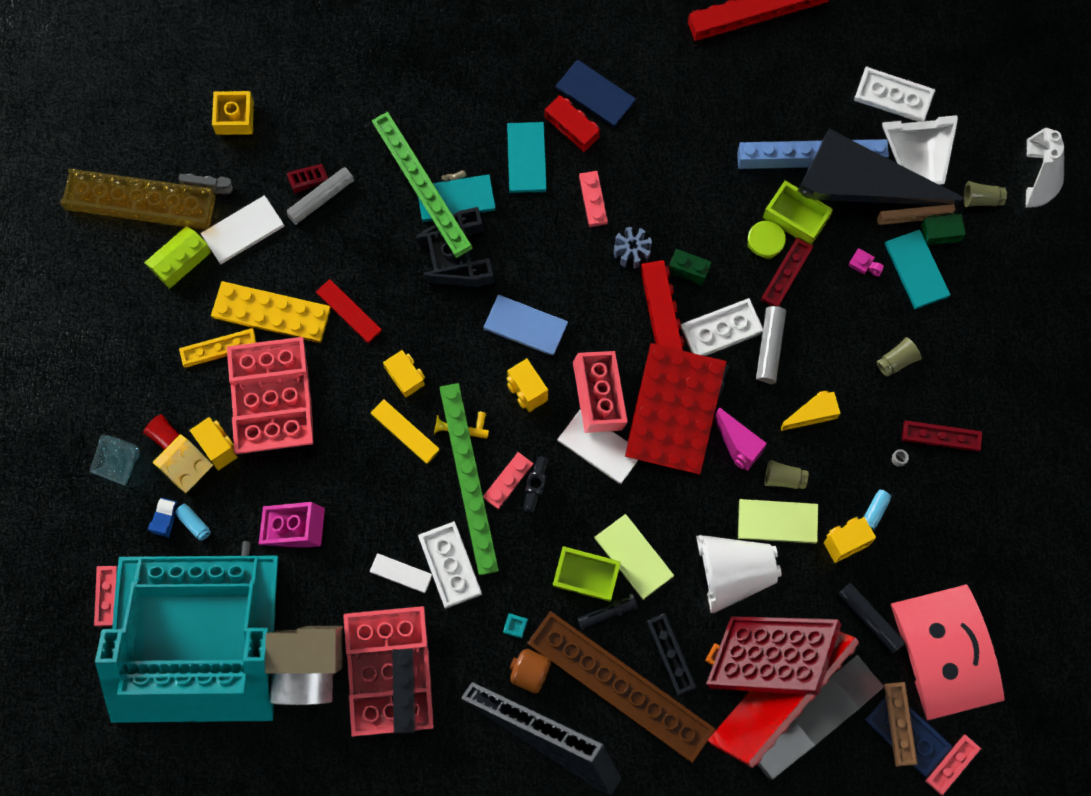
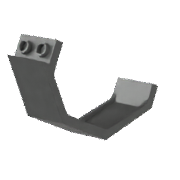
M857 655L829 678V682L821 687L819 695H816L803 708L801 715L791 722L788 730L780 735L775 745L768 749L762 756L761 762L757 765L770 780L774 779L860 709L884 686Z

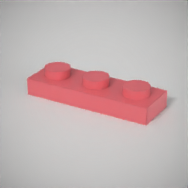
M593 171L579 174L589 227L607 224L598 172Z
M518 452L484 494L483 499L499 510L533 467V463Z
M97 566L94 626L96 627L113 625L117 566Z
M963 735L926 779V782L940 795H943L981 748L969 737Z

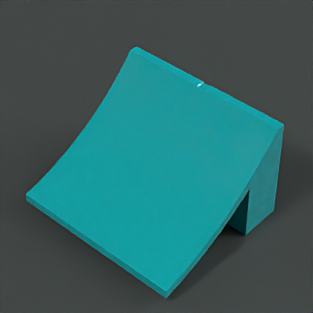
M278 556L119 557L112 629H102L95 660L110 721H273L274 703L270 702L271 673H265L266 633L275 631Z

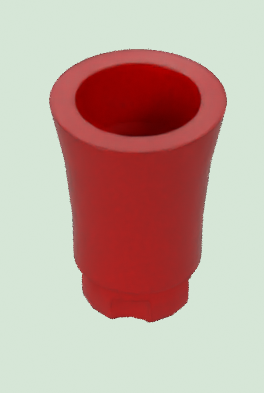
M163 414L155 417L143 431L144 435L155 441L164 450L179 436Z

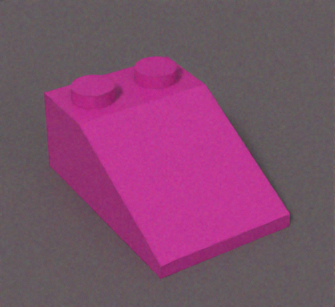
M719 408L714 423L732 459L735 461L734 463L739 468H745L748 471L760 457L767 443Z
M313 502L263 506L259 544L302 548L321 546L325 508Z

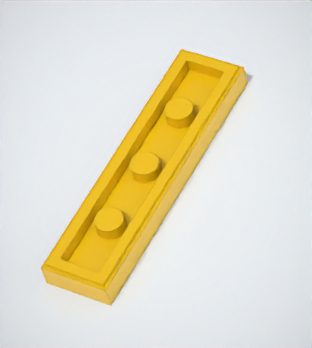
M252 328L179 348L183 366L186 368L228 356V346L257 343Z
M385 400L371 412L375 419L426 464L440 451L435 444Z

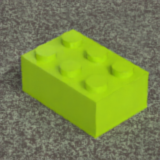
M784 181L765 209L763 218L778 224L785 232L795 238H799L812 245L830 218L833 209L819 200L803 197L797 191V187Z
M563 547L553 587L611 602L621 561Z

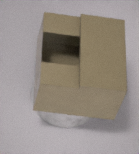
M306 626L297 630H276L266 633L265 673H271L270 702L275 704H321L332 702V673H336L344 668V626Z

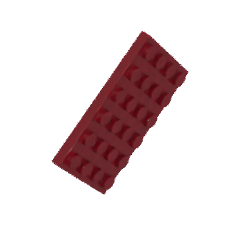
M731 616L707 685L711 689L819 695L841 623L839 620Z

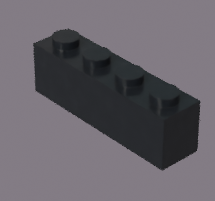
M392 649L394 733H416L414 650Z

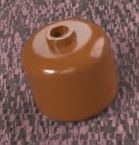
M524 649L518 659L514 657L510 669L513 671L510 679L512 684L534 694L538 693L549 672L551 660L532 650Z

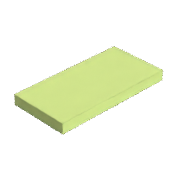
M739 500L738 539L817 543L818 504Z
M626 514L595 536L594 539L610 559L621 561L619 571L642 600L674 577L673 573Z

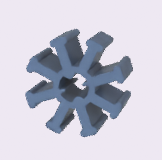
M632 227L626 228L625 237L621 236L620 233L617 234L614 257L621 256L620 265L626 267L630 258L633 260L634 269L640 267L641 259L645 260V262L649 260L652 241L651 238L644 240L645 231L643 229H639L636 237L632 235Z

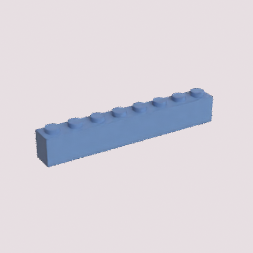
M852 140L886 158L889 157L887 140ZM822 141L743 142L739 144L737 152L738 169L809 167Z

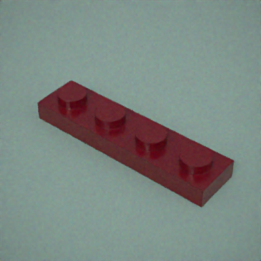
M796 238L763 294L761 301L770 306L779 307L813 248L812 245Z
M904 421L902 441L975 452L981 450L982 431Z

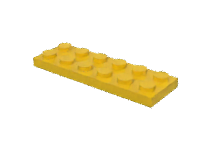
M222 281L211 317L291 337H303L304 340L321 343L331 307Z

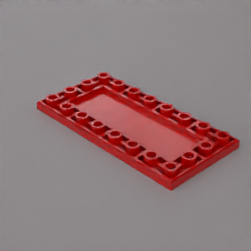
M839 631L821 687L825 686L832 674L841 668L844 660L854 653L855 647L859 644L855 637ZM750 691L707 741L712 746L753 768L761 762L762 756L775 745L780 735L788 730L791 722L801 715L803 708L816 695Z

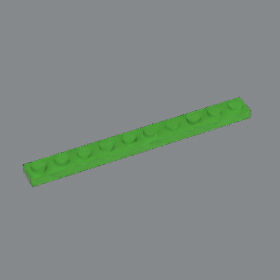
M386 112L373 119V125L454 256L457 258L472 249L470 242L389 113Z
M459 383L441 386L440 393L478 574L480 576L498 572V566Z

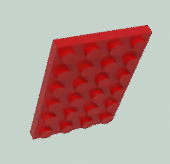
M651 343L624 457L700 474L726 361Z

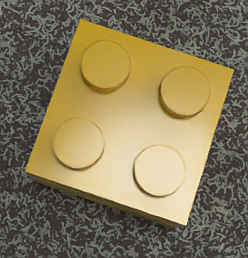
M250 91L213 93L212 126L216 135L253 134L254 100Z
M528 359L507 370V386L512 393L517 394V401L522 409L526 408L528 412H531L548 401V389Z
M208 417L190 430L217 470L238 458L234 453V444L226 436L217 420L213 422Z
M181 434L153 461L185 493L213 466Z
M855 517L849 520L843 528L837 526L830 530V533L826 535L827 538L824 541V545L834 563H837L870 546L876 539V536L865 517L861 519Z

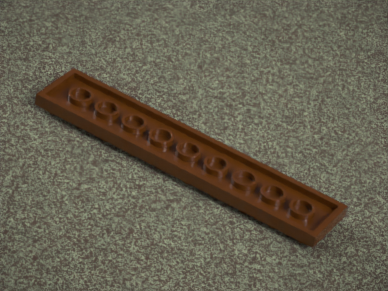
M551 611L527 643L535 651L548 657L560 669L691 763L715 730L714 727Z

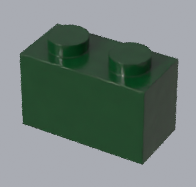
M949 213L939 217L930 215L924 218L921 224L922 235L927 246L961 242L966 235L961 214Z
M676 249L669 265V271L671 275L703 286L711 261Z

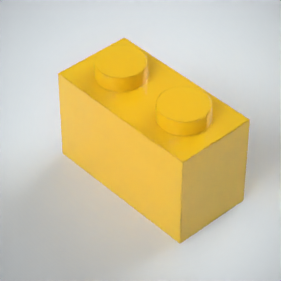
M403 350L383 362L386 371L405 398L425 386L424 374L420 369H415L413 366L414 360L409 354L405 355Z

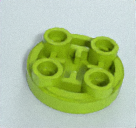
M772 221L756 223L748 235V247L756 255L766 259H771L778 255L786 241L783 229Z

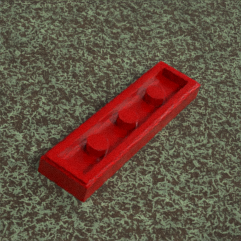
M330 279L316 291L317 295L368 344L382 332L381 328Z

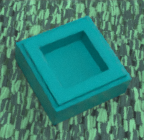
M509 613L503 633L522 639L528 619Z

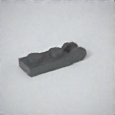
M180 174L179 182L183 190L226 195L231 194L233 191L232 182L229 178L220 177L216 179L211 176L201 177L194 174Z

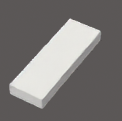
M378 553L370 570L372 574L424 594L432 578L430 573Z

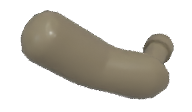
M462 170L456 174L443 175L442 180L462 179L466 177V172Z

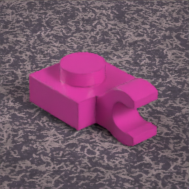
M859 248L848 265L864 275L869 271L878 277L884 268L882 264L873 262L875 257Z

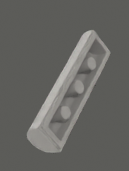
M343 167L287 210L288 217L295 225L352 183L354 181L353 176L346 167Z
M777 306L766 308L756 379L769 384L776 383L786 316L784 308Z

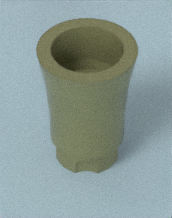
M968 181L964 189L965 207L1004 206L1007 198L1006 188Z
M906 337L894 349L882 356V359L877 361V365L880 371L888 377L904 367L921 360L922 357L916 345Z
M771 459L769 460L765 473V486L793 489L806 488L808 471L781 464Z

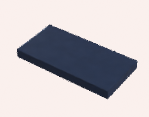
M579 60L572 65L556 85L557 90L613 128L636 100Z
M884 697L864 721L893 747L886 698ZM909 707L917 764L912 766L924 777H927L953 746Z

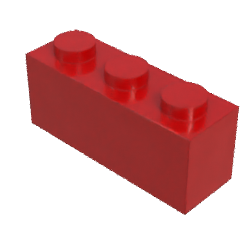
M559 95L545 109V118L582 151L585 152L599 138L600 129L598 125L593 121L590 122L581 110L575 109L568 99H564Z

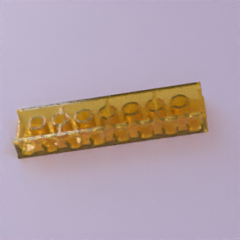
M68 169L69 176L63 199L60 201L64 210L205 230L209 229L216 195L210 188Z

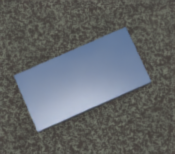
M498 295L484 325V330L554 357L568 321Z

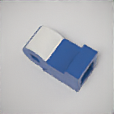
M160 498L157 510L148 528L152 534L169 538L176 515L175 511L178 507L177 501Z

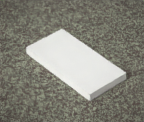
M866 67L854 100L918 122L925 121L935 89Z
M264 195L205 230L201 235L219 263L222 264L283 228L284 224Z
M748 298L681 324V331L691 353L706 356L763 334V327Z
M581 410L578 411L558 438L559 443L620 485L638 462L637 459L624 457L627 441L614 432L585 433Z
M455 521L418 535L445 609L482 595Z

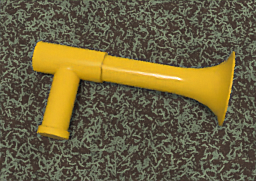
M478 412L476 428L468 427L469 435L487 439L489 430H483L486 413ZM438 416L434 435L439 431H448L447 423L441 421Z

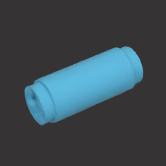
M879 490L876 493L864 516L872 530L877 527L890 502L891 495L883 490Z
M182 504L176 509L177 517L197 539L203 541L210 535L209 528L189 506Z

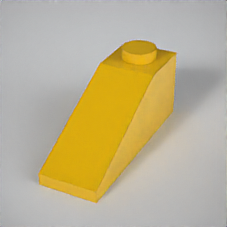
M828 391L817 393V396L813 397L783 422L781 430L784 431L837 419L840 415V410L835 393H828Z

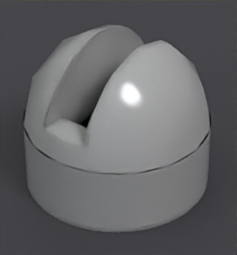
M896 450L892 455V462L896 466L901 467L909 460V456L904 450Z

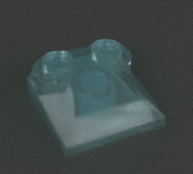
M102 435L90 472L126 485L134 462L139 458V448L119 438Z

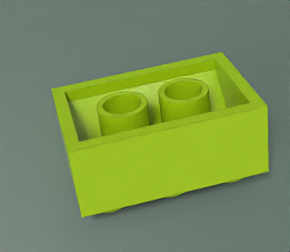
M186 226L144 263L170 289L207 257L211 250L208 244L194 230Z

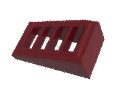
M322 164L286 173L294 194L322 184L328 179ZM317 171L320 172L322 176L321 178H318L316 174ZM309 174H313V180L310 179ZM304 176H306V179H307V181H305V182L303 181V178H302V177H304Z

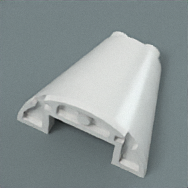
M957 116L938 117L934 121L901 124V121L882 123L896 162L899 165L939 185L945 184L958 120Z
M1044 128L1027 139V157L1044 158L1034 187H1028L1026 190V207H1037L1048 203L1059 193L1063 185L1064 144L1060 132L1049 128Z
M696 536L699 554L703 556L709 588L707 596L711 613L720 611L776 584L778 577H781L780 565H776L775 560L778 557L776 546L718 537Z

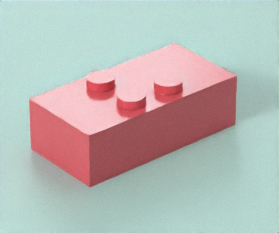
M615 351L578 353L573 361L584 432L622 431L627 424V416Z

